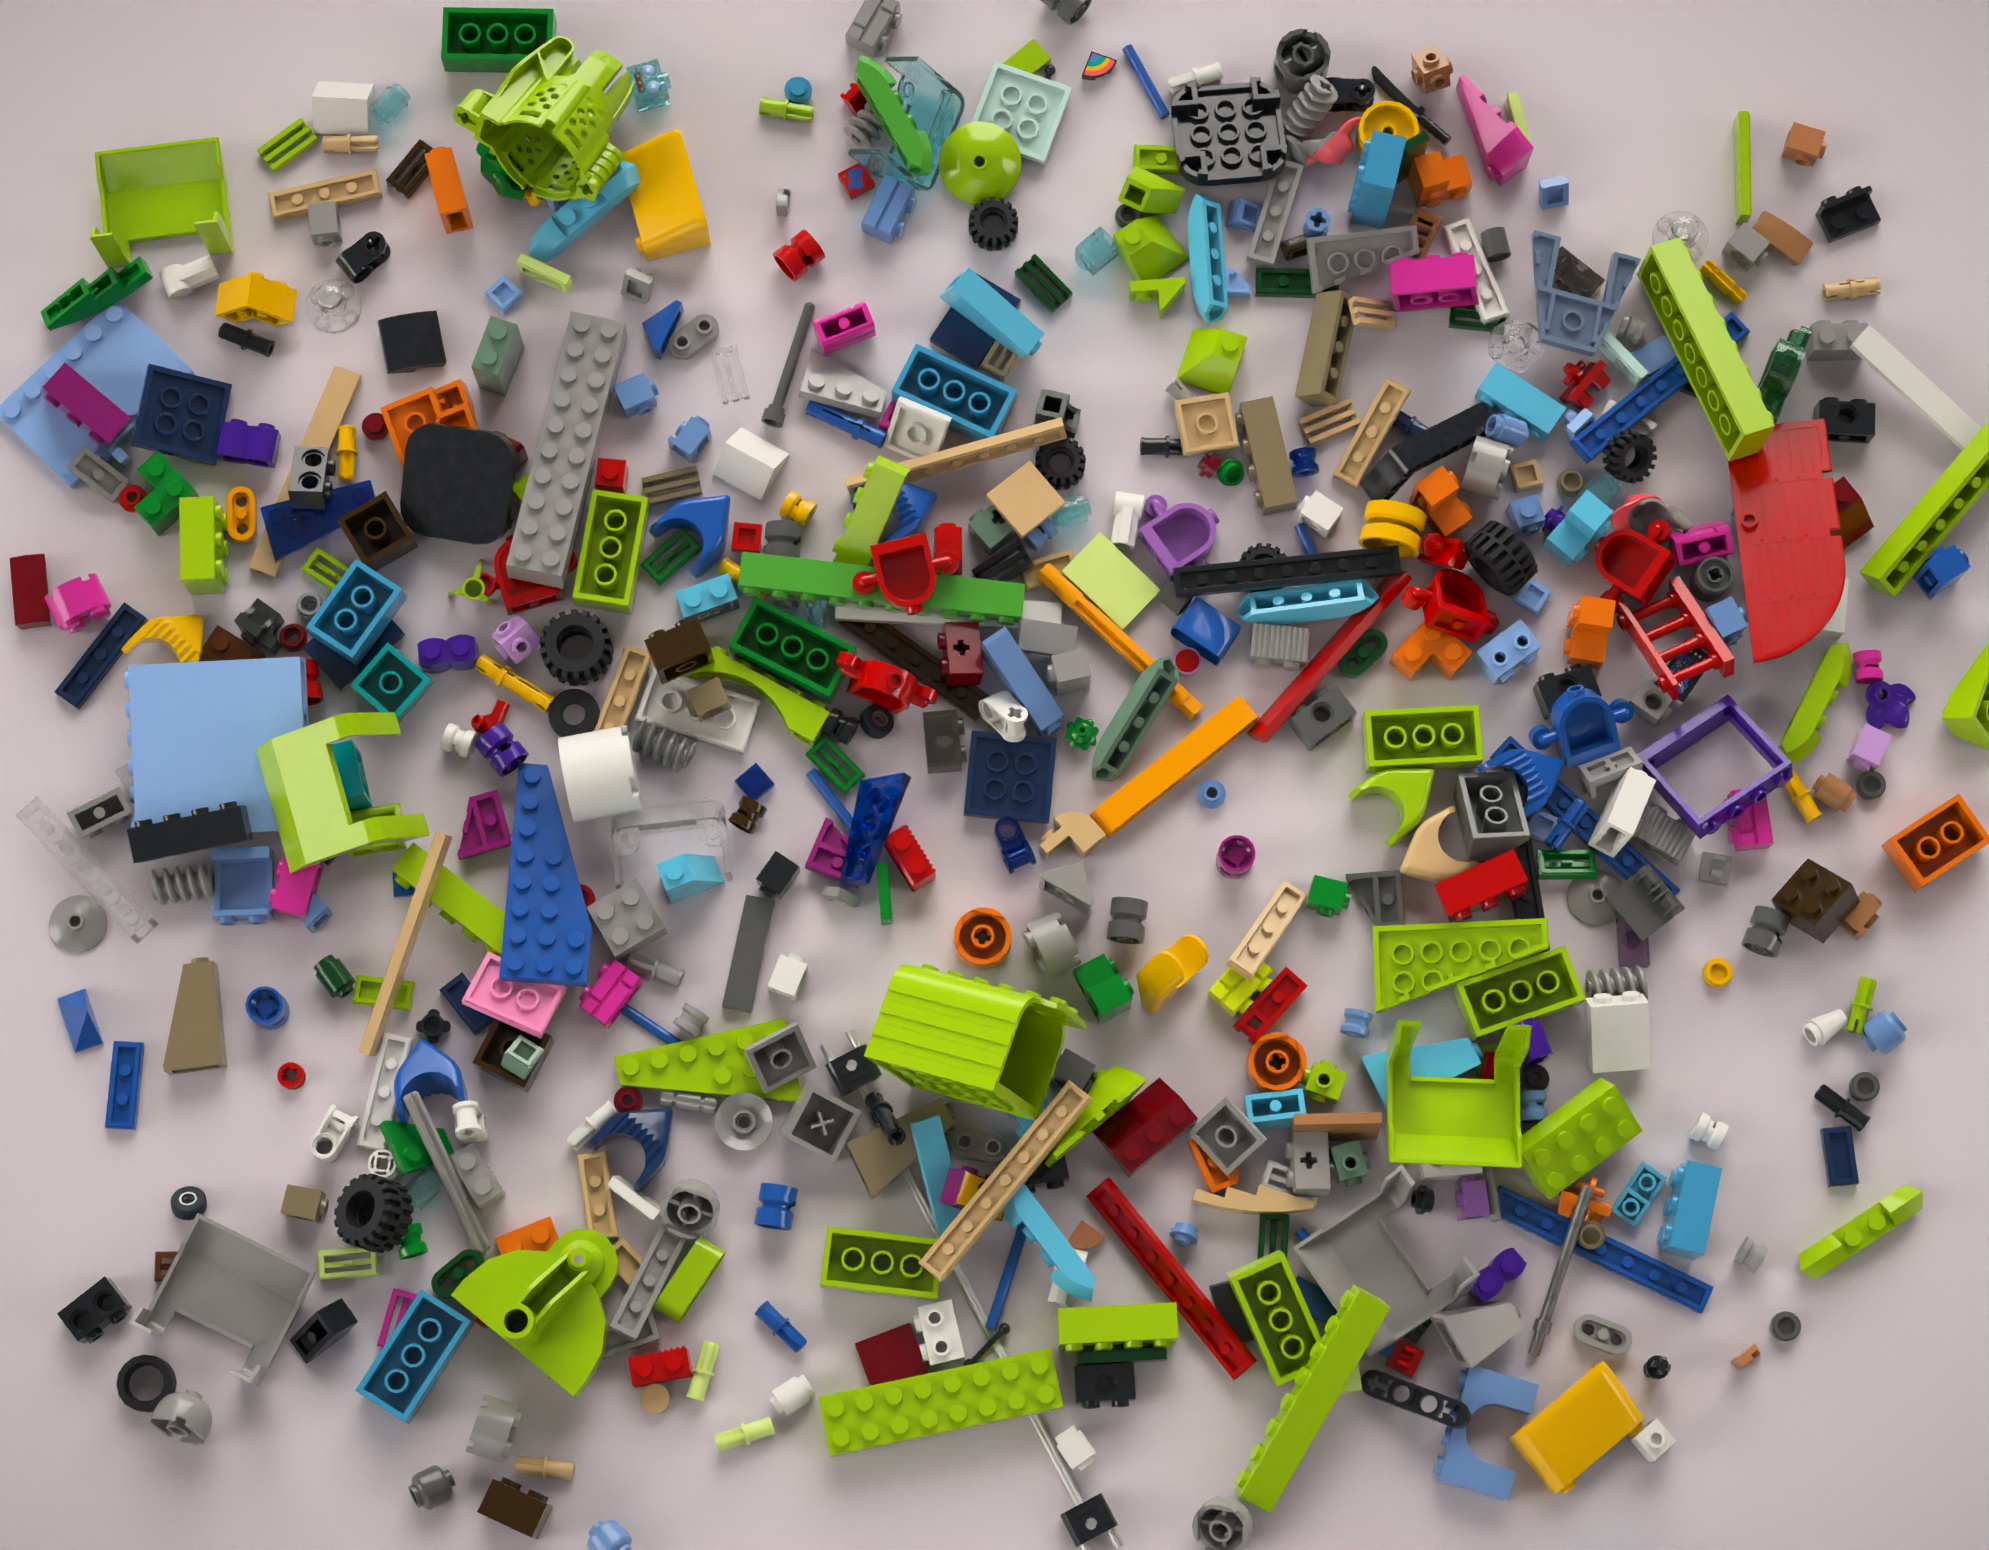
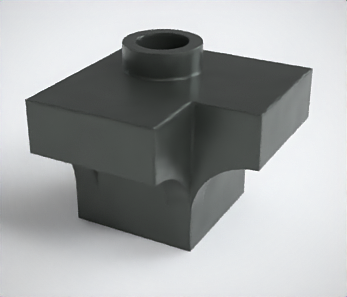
M1043 389L1041 390L1034 425L1062 417L1067 437L1074 439L1081 409H1077L1069 403L1070 394Z
M257 598L248 610L243 613L240 612L234 622L242 632L240 637L252 646L258 643L270 653L276 655L282 648L277 640V631L284 623V619L280 613Z

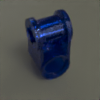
M1010 816L1000 818L995 824L994 837L1009 874H1013L1015 869L1029 863L1032 865L1036 864L1032 848L1026 840L1018 821ZM1003 825H1010L1014 828L1015 834L1012 837L1006 838L999 833V829Z

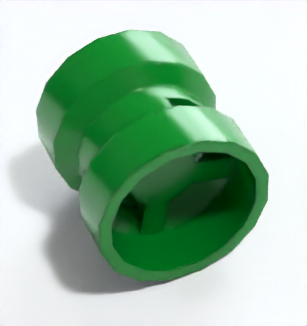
M421 1223L409 1224L407 1228L409 1232L401 1238L402 1242L399 1244L401 1247L398 1249L400 1260L414 1258L428 1252L426 1242L420 1240L423 1233Z

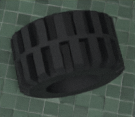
M1489 521L1465 542L1464 551L1470 556L1468 561L1473 569L1489 586L1506 596L1515 594L1538 573L1534 556L1526 544L1511 529L1497 521Z
M571 609V614L566 615L565 611L560 612V618L557 620L553 616L549 620L550 626H544L542 630L544 635L540 637L539 641L541 645L540 653L550 674L553 677H557L559 682L563 684L566 681L569 682L570 686H576L578 682L585 686L588 685V680L593 679L594 682L599 680L598 675L600 673L605 675L608 671L607 665H611L613 660L611 654L614 653L612 640L604 622L601 623L600 618L595 614L590 616L589 611L583 610L581 614L578 613L577 609ZM582 635L591 639L593 648L585 658L571 661L561 656V646L568 638Z
M370 1173L368 1175L361 1174L358 1179L353 1178L349 1186L345 1185L342 1190V1196H339L337 1199L338 1206L334 1210V1215H336L334 1224L335 1227H338L337 1234L343 1238L342 1241L351 1246L376 1253H384V1250L389 1252L393 1250L394 1245L398 1246L402 1242L401 1238L409 1232L407 1228L409 1224H412L413 1220L411 1213L414 1212V1206L410 1205L412 1197L410 1194H407L408 1189L402 1186L401 1183Z

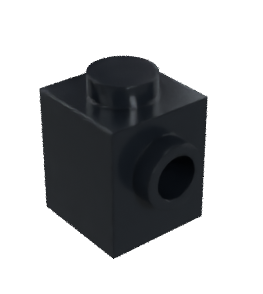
M775 851L756 878L757 884L760 886L758 890L770 899L776 896L781 900L800 874V867Z

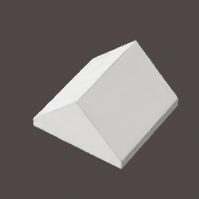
M319 81L312 95L314 134L327 136L348 135V133H352V136L370 135L374 85Z
M740 428L725 442L713 476L762 502L790 455L747 430Z

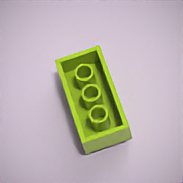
M592 489L572 596L575 606L625 614L632 613L651 509L648 497Z
M1479 705L1364 711L1361 718L1366 774H1374L1391 768H1431L1433 770L1477 768L1483 762Z
M1565 945L1457 982L1452 988L1472 1043L1504 1032L1508 1024L1517 1025L1518 1022L1532 1017L1536 1021L1579 1006L1586 1000Z
M1600 1077L1522 1135V1168L1536 1191L1552 1199L1643 1130L1616 1086Z
M827 1226L820 1287L938 1302L940 1281L919 1264V1261L938 1239Z
M1277 1250L1226 1273V1276L1272 1381L1277 1386L1294 1380L1300 1368L1306 1367L1311 1358L1310 1351L1317 1341H1321V1336L1285 1254Z
M1177 1302L1058 1308L1056 1313L1058 1349L1065 1348V1354L1082 1352L1084 1347H1094V1351L1112 1350L1113 1346H1124V1350L1141 1349L1143 1344H1153V1348L1165 1347V1349L1171 1348L1172 1343H1176L1179 1339Z

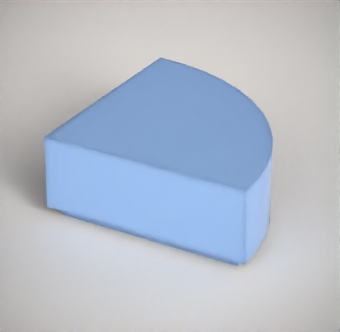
M1225 268L1227 297L1250 298L1251 290L1248 282L1237 271Z

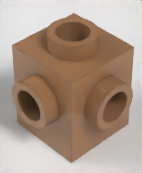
M1437 45L1411 54L1412 79L1415 85H1420L1425 94L1451 86L1450 74L1453 73L1451 61L1448 57L1444 58Z

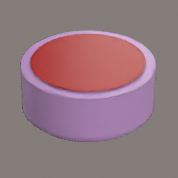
M1184 647L1175 653L1173 662L1179 670V675L1190 677L1199 671L1201 656L1197 650L1191 647Z

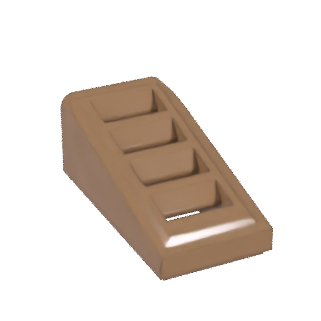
M1417 206L1409 225H1417V230L1428 234V237L1426 238L1418 234V243L1424 245L1423 248L1419 247L1418 255L1420 256L1418 259L1412 256L1407 258L1420 260L1426 257L1440 226L1441 215Z

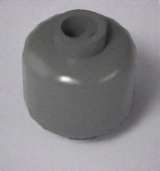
M433 1465L415 1474L412 1477V1485L408 1486L412 1499L418 1507L423 1506L425 1509L431 1510L452 1498L451 1487L455 1486V1481L448 1469L443 1471L439 1466Z

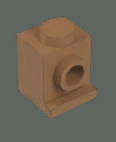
M1864 891L1858 895L1860 903L1840 924L1857 940L1867 932L1865 928L1869 929L1879 916L1876 914V911L1882 905V902L1875 895L1867 894Z

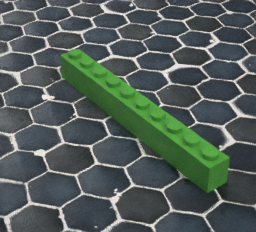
M742 552L738 591H743V595L759 597L760 593L771 594V597L777 600H788L789 597H798L804 603H817V600L828 601L829 605L843 607L845 603L857 604V608L872 610L874 606L885 607V611L891 613L902 612V610L891 606L883 598L879 585H875L874 590L868 595H859L854 591L852 586L854 575L860 571L874 574L876 572L873 566ZM936 574V587L933 596L923 606L924 612L915 615L930 616V613H938L945 619H958V616L970 617L969 620L972 622L984 623L987 619L998 620L1000 625L1014 626L1015 622L1020 623L1022 618L1025 584Z

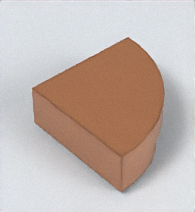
M1081 1220L1067 1241L1073 1249L1087 1250L1098 1246L1105 1239V1236Z
M1753 1343L1731 1361L1737 1369H1741L1750 1364L1755 1357L1759 1356L1761 1351Z

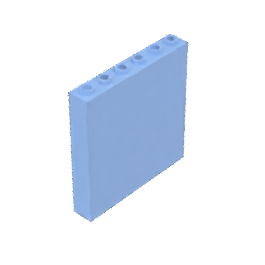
M282 657L128 665V672L124 674L125 687L129 689V700L126 701V715L130 718L131 729L127 730V742L129 746H132V758L128 760V769L130 775H133V786L130 787V801L134 804L135 815L131 817V828H135L134 822L152 819L154 824L164 822L163 816L180 813L181 818L192 816L191 810L208 807L209 812L220 810L219 804L237 801V806L246 805L252 832L278 831L256 749L272 738L309 725L306 658Z

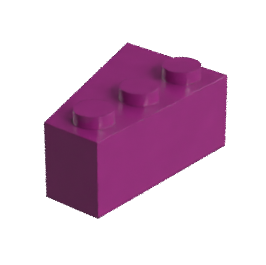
M66 363L42 387L43 398L55 409L59 408L67 414L65 417L79 428L81 425L89 432L88 436L99 446L104 443L110 447L131 424V417Z

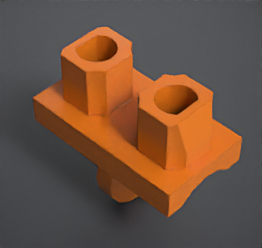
M1593 1176L1590 1177L1588 1183L1577 1180L1575 1188L1580 1190L1582 1185L1594 1188L1592 1194L1603 1198L1605 1193L1604 1189L1596 1187L1597 1178ZM1567 1187L1559 1193L1558 1214L1572 1218L1580 1191ZM1591 1195L1583 1221L1596 1220L1602 1223L1605 1216L1609 1217L1611 1214V1203Z

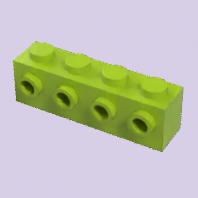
M880 455L874 463L869 461L863 477L867 478L864 488L858 487L852 501L857 504L853 513L848 512L842 527L846 528V532L843 537L838 536L832 552L836 553L833 562L870 566L872 562L870 546L880 543L910 471L909 468Z

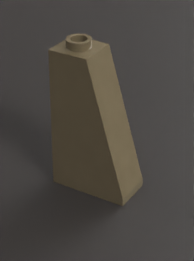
M207 957L194 958L191 960V963L183 964L163 1064L164 1072L169 1075L227 1068L218 965L213 961H209Z
M940 1098L897 1118L899 1125L906 1134L905 1141L896 1146L895 1142L894 1146L888 1142L880 1127L847 1142L846 1149L871 1199L877 1197L918 1160L909 1122L938 1114L941 1118L944 1135H946L953 1129V1120L956 1119L950 1103L945 1104L943 1099Z

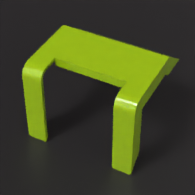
M219 137L95 152L103 233L100 234L96 226L92 227L90 239L108 268L124 267L132 262L130 243L200 235L211 256L234 252L227 177Z
M395 712L344 713L272 738L256 749L290 874L371 844L405 842L429 836L424 814L377 816L353 823L332 745L329 744L351 736L400 735L401 730Z
M1398 1020L1386 1053V1139L1389 1163L1522 1168L1520 1067L1529 1051L1532 1026L1508 1024L1495 1051L1494 1080L1410 1076V1053L1420 1031L1422 1021Z

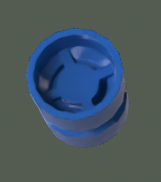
M267 986L258 987L248 995L245 1003L248 1016L261 1028L267 1030L278 1029L283 1026L290 1014L289 1004L286 999L274 988Z
M761 1183L758 1199L762 1202V1206L756 1209L754 1225L791 1231L794 1214L790 1211V1208L796 1205L798 1189L780 1184Z

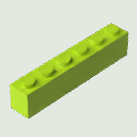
M413 842L392 867V871L396 875L394 880L406 890L410 886L415 890L428 853ZM442 866L428 907L430 908L434 904L441 910L439 916L451 925L457 922L464 928L461 933L474 943L477 939L486 945L483 949L486 953L490 952L501 957L505 913L445 866Z

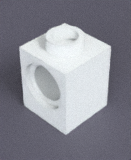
M1315 490L1311 498L1306 495L1297 509L1301 511L1298 521L1304 522L1307 527L1326 539L1341 518L1344 508Z
M788 953L787 956L780 954L768 983V990L796 1001L808 971L807 964L803 963L805 959L792 953Z
M1655 1418L1645 1424L1644 1428L1630 1438L1629 1441L1648 1462H1652L1676 1442V1439Z

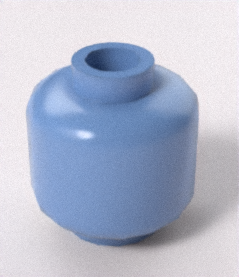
M1880 1011L1868 1020L1863 1027L1867 1035L1862 1039L1873 1052L1878 1049L1881 1053L1888 1054L1906 1039L1904 1032L1907 1028L1893 1011L1890 1014L1886 1011Z
M608 1520L604 1523L599 1521L589 1530L590 1537L587 1543L589 1550H632L630 1534L615 1520Z

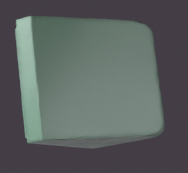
M519 1035L504 1053L501 1065L525 1080L543 1054L544 1049Z

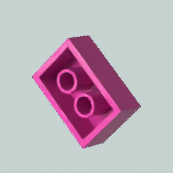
M1465 252L1454 253L1451 257L1428 255L1420 260L1399 258L1396 262H1390L1391 294L1396 312L1479 305L1478 279L1474 254L1469 255Z

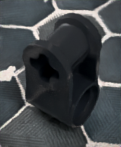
M1326 78L1334 86L1338 94L1337 101L1332 104L1328 112H1365L1373 105L1375 86L1370 80L1364 78Z
M372 231L340 253L336 263L354 284L365 280L371 272L386 262L390 257L391 250L384 236L379 232ZM376 245L380 248L378 250H375L372 247Z

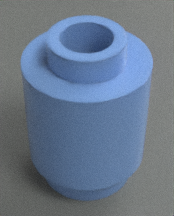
M1504 414L1491 415L1485 426V433L1487 436H1490L1491 440L1508 444L1514 448L1524 444L1529 436V430L1525 421Z

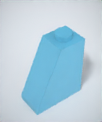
M681 854L656 864L671 904L725 883L714 856Z

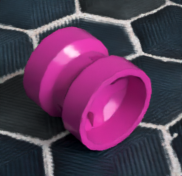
M1862 650L1852 654L1853 663L1857 668V671L1854 673L1855 683L1871 684L1874 681L1884 680L1883 671L1879 665L1882 661L1881 651Z

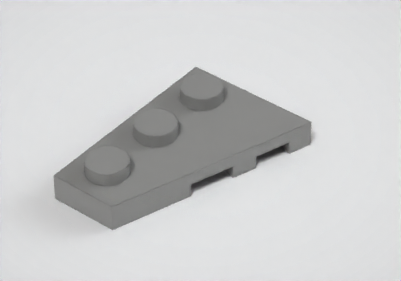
M811 348L798 397L880 419L887 391Z

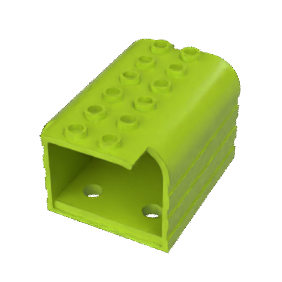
M907 963L901 965L890 980L888 991L880 1008V1013L864 1056L912 1088L1035 1121L1040 1115L1056 1063L1063 1048L1065 1025L1085 1030L1087 1027L1086 1022L1077 1016L1078 1010L1067 1006V1001L1057 997H1051L1050 1000L1043 999L1040 994L1030 990H1025L1024 993L1016 992V989L1012 986L999 983L998 987L989 985V981L979 977H973L972 980L966 979L963 974L948 970L946 974L939 972L938 968L929 964H922V967Z

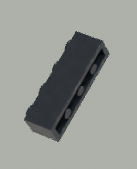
M237 801L219 804L220 810L209 812V808L204 807L191 810L192 816L181 818L180 813L163 816L164 822L153 824L152 819L134 822L135 828L127 829L133 862L142 863L252 840L253 836L246 805L237 806Z

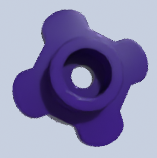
M1562 505L1557 510L1551 508L1547 512L1545 524L1541 529L1543 532L1548 529L1552 533L1566 517L1561 512L1563 509Z

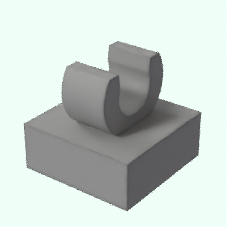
M628 268L624 274L621 295L646 305L651 297L654 274L651 273L648 276L641 273L640 268L635 270Z
M1703 852L1698 881L1727 886L1732 857Z

